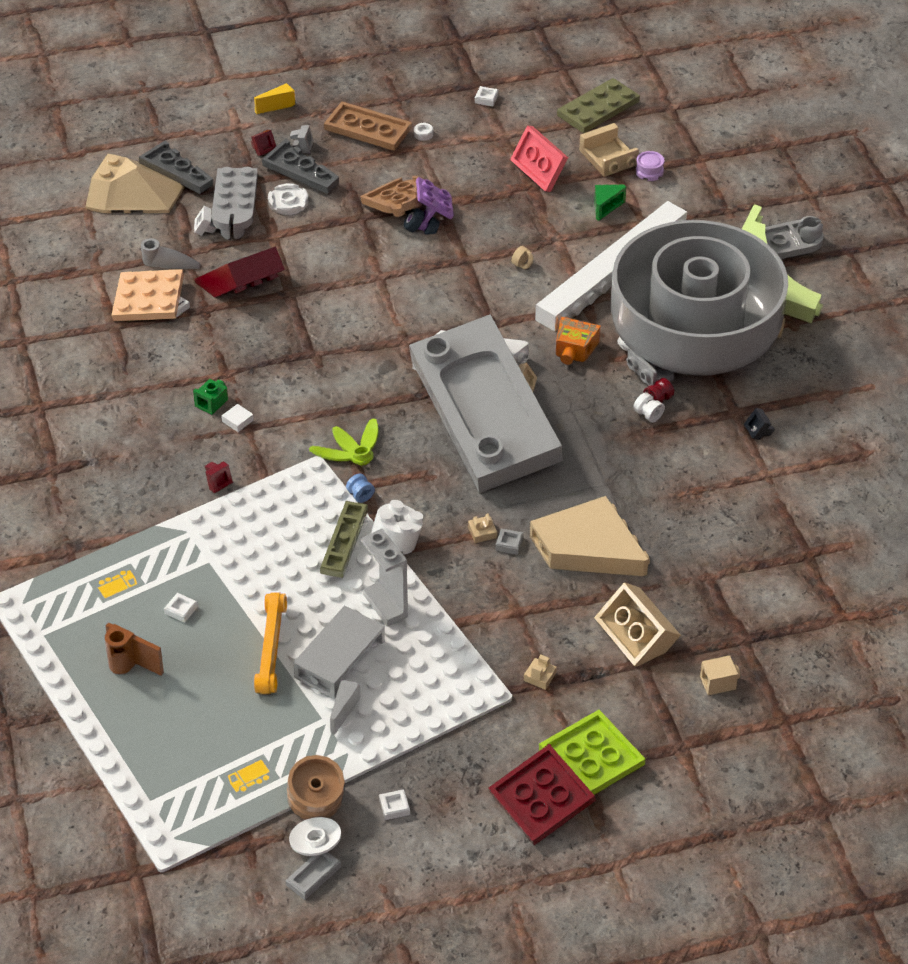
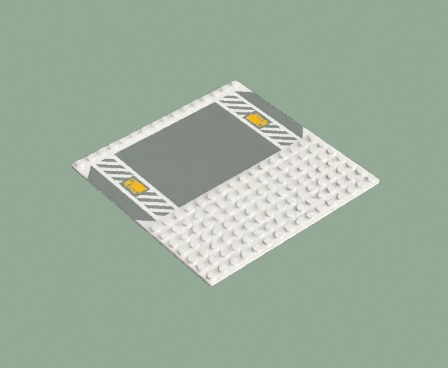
M319 456L310 458L0 592L1 623L159 872L168 871L292 810L288 805L287 799L289 773L294 764L306 756L320 755L330 758L339 765L343 771L344 781L347 783L512 701L510 691L408 564V617L390 626H386L363 596L364 588L380 582L379 563L361 541L362 537L371 534L374 524L368 514L364 520L344 577L320 574L322 561L345 501L358 502L348 492L345 485L324 459ZM281 592V594L285 593L287 596V611L282 613L275 666L277 692L272 694L255 693L254 677L255 674H260L267 619L265 595ZM177 593L198 602V608L185 623L166 615L164 612V608ZM345 605L384 625L385 642L380 644L374 641L340 679V682L346 680L360 683V699L334 735L330 732V716L335 699L294 678L293 662ZM108 622L116 624L133 632L134 635L161 647L164 668L162 676L138 664L125 674H115L110 671L105 645V625Z

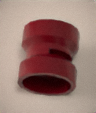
M660 378L655 382V385H649L643 391V393H649L655 401L658 400L663 403V400H668L674 396V388L666 378Z

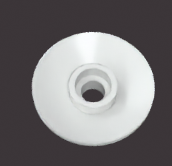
M325 817L310 818L300 822L293 828L289 836L290 845L295 852L302 855H321L332 850L339 843L341 829L332 819Z

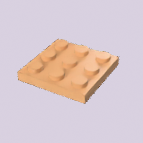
M183 270L121 272L112 311L113 321L175 319L184 278Z

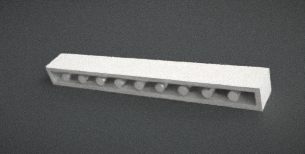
M669 201L664 203L537 303L535 320L554 332L557 331L561 317L572 319L575 315H579L585 307L591 305L595 299L605 294L612 287L614 262L627 242L652 227L686 220L687 211Z

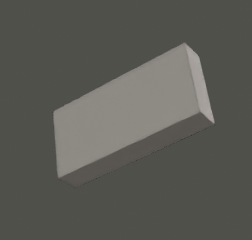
M329 852L312 856L285 880L286 886L306 900L341 868V862Z

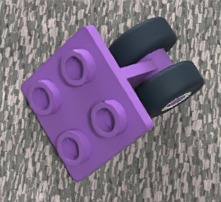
M418 177L416 179L417 197L419 202L426 205V209L424 212L419 208L412 209L405 218L404 228L412 233L419 229L424 230L426 235L436 234L439 228V220L434 218L433 215L437 211L445 217L452 219L454 216L452 197L447 190L439 189L431 181Z

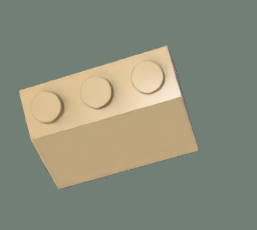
M625 582L594 617L636 667L666 653L681 636L641 588Z

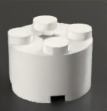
M392 500L389 504H385L378 509L371 533L383 529L400 552L403 551V554H408L415 549L423 524V515L419 511L404 505L399 500Z

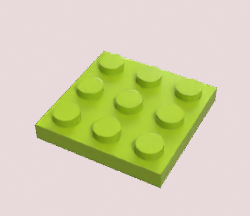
M600 710L539 743V751L550 744L594 795L645 765V758Z

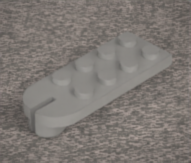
M217 168L212 207V224L220 229L221 235L227 240L230 239L231 220H233L234 239L236 240L243 237L245 229L253 223L258 168Z
M806 216L801 220L765 227L767 244L778 254L780 259L817 251L822 246L824 236L822 232L823 224L815 216Z

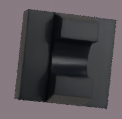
M755 408L744 423L752 439L760 440L762 436H771L775 430L763 409Z

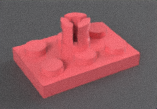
M527 125L510 160L544 191L551 192L569 157L537 129Z

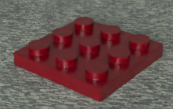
M550 744L488 788L490 794L534 846L596 801L595 795Z

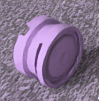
M645 151L637 156L636 175L639 178L655 181L658 180L659 176H663L664 157L660 153Z

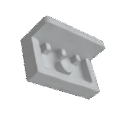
M630 348L628 349V367L634 370L648 386L655 385V382L660 378H666L669 381L674 380L673 372L648 363Z

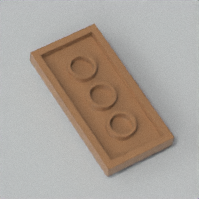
M341 102L324 122V130L395 151L412 129V122L346 102Z

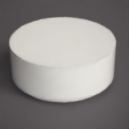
M428 123L417 124L414 127V137L421 141L431 139L433 137V127Z

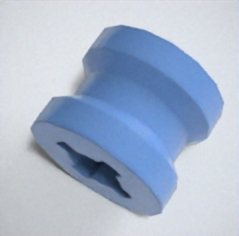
M364 474L352 476L346 484L348 492L353 494L354 499L359 503L369 500L375 492L374 486L368 482Z

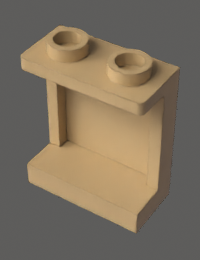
M615 123L580 135V152L603 177L637 165L636 159L639 155V150L637 148L629 149L618 138V126Z

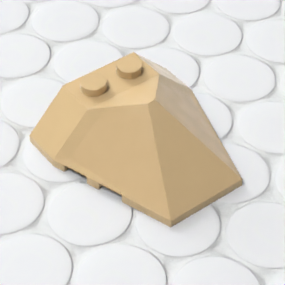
M107 154L91 179L86 209L100 213H111V210H124V213H131V210H143V213H169L184 190V186L139 164L135 160Z

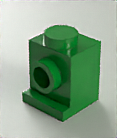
M209 379L199 389L195 388L193 390L195 407L213 415L228 400L226 384L222 380L214 381Z

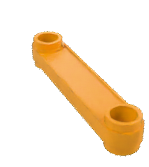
M281 592L265 595L267 619L260 674H255L254 677L255 693L272 694L277 692L275 666L282 613L287 611V596L285 593L281 594Z

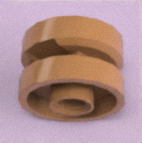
M320 755L306 756L294 764L288 777L287 799L288 805L296 815L307 820L314 817L329 818L337 812L342 803L345 784L343 771L339 765L330 758Z

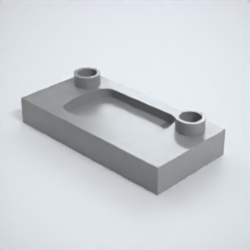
M491 315L409 345L411 361L479 493L563 461L562 445Z

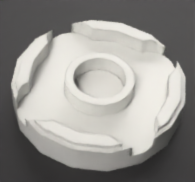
M281 184L276 186L275 190L269 192L268 205L271 210L281 215L297 214L307 207L308 194L304 188L303 190L299 188V185Z

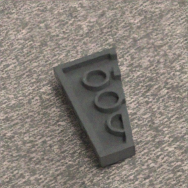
M286 138L262 159V166L327 194L339 184V176L325 166L316 164L315 159L311 156L307 157L302 154V150L297 146H291L290 141Z
M163 141L139 156V164L177 181L199 194L213 186L212 177L199 167L192 166L191 161L188 158H182L177 149H171L167 141Z

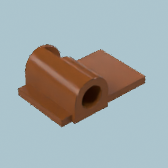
M108 622L105 625V645L110 671L115 674H125L138 664L162 676L164 668L161 647L134 635L133 632L116 624Z

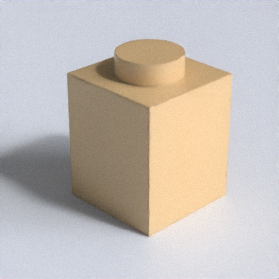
M725 656L702 661L700 678L707 694L712 695L736 690L740 671L737 664H733L731 657Z

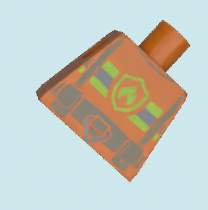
M561 317L556 339V355L560 357L561 362L566 365L572 364L573 360L585 362L600 342L601 326Z

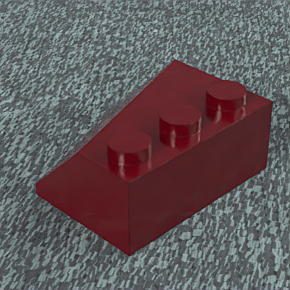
M275 246L227 263L194 280L197 285L215 298L233 290L235 293L247 289L246 285L249 284L251 287L262 284V279L265 278L267 282L279 277L278 273L284 271L285 268Z

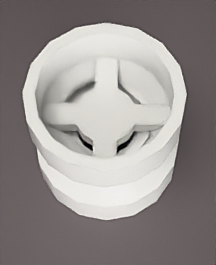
M645 392L637 398L633 409L638 414H644L645 418L653 423L662 416L665 406L660 401H655L653 396Z

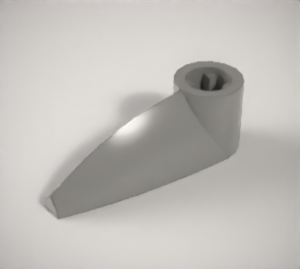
M145 239L141 243L142 260L147 266L172 269H199L201 263L181 252L160 246L159 241L156 239Z

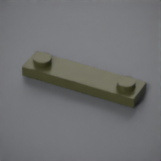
M345 501L322 561L320 574L344 577L368 512L367 504Z

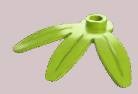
M376 419L369 420L363 432L360 446L347 432L335 426L332 428L333 436L344 451L320 446H311L309 448L310 452L327 460H352L355 464L367 465L374 458L371 450L378 439V422Z

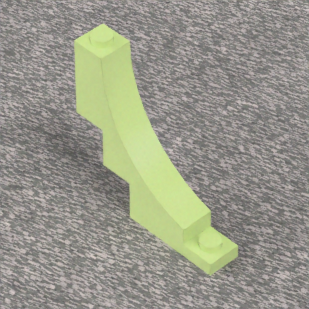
M754 204L742 229L767 243L765 224H762L763 216H760L762 207ZM788 275V290L784 314L812 323L815 315L819 316L823 304H820L822 295L802 286Z

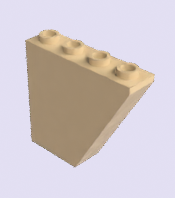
M606 496L530 522V538L550 569L633 576L647 575L648 564H650L647 552L641 549L637 537L630 533L626 521L620 518L615 505L611 504Z

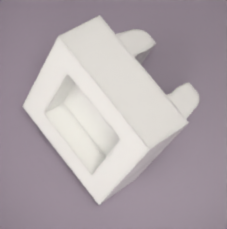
M203 206L195 218L194 233L201 236L204 232L214 233L217 229L212 224L211 208Z

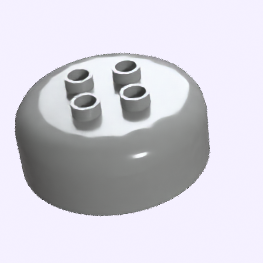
M683 220L661 224L645 230L632 238L617 255L613 267L611 289L613 323L624 343L633 352L656 367L674 373L693 376H709L732 372L757 360L771 348L777 339L784 319L788 275L778 254L763 240L743 229L705 220Z

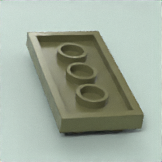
M612 78L558 108L557 116L584 134L640 102V95Z

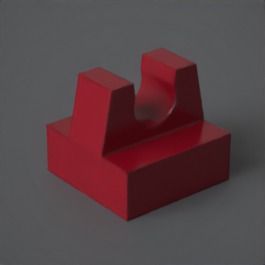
M271 130L251 136L252 147L256 150L258 156L271 152L276 147Z
M223 461L219 464L210 462L205 465L209 490L213 493L233 483L230 468L226 462Z

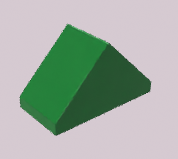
M624 184L595 185L594 206L596 220H601L626 202L627 186Z

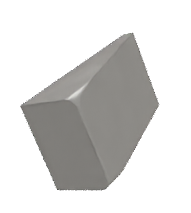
M346 680L340 682L330 716L331 734L335 735L358 703L360 699V683Z

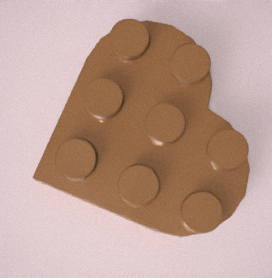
M412 176L413 180L405 181L401 177L360 196L361 202L382 212L393 213L395 217L405 214V211L419 208L422 205L417 197L416 179L418 176Z

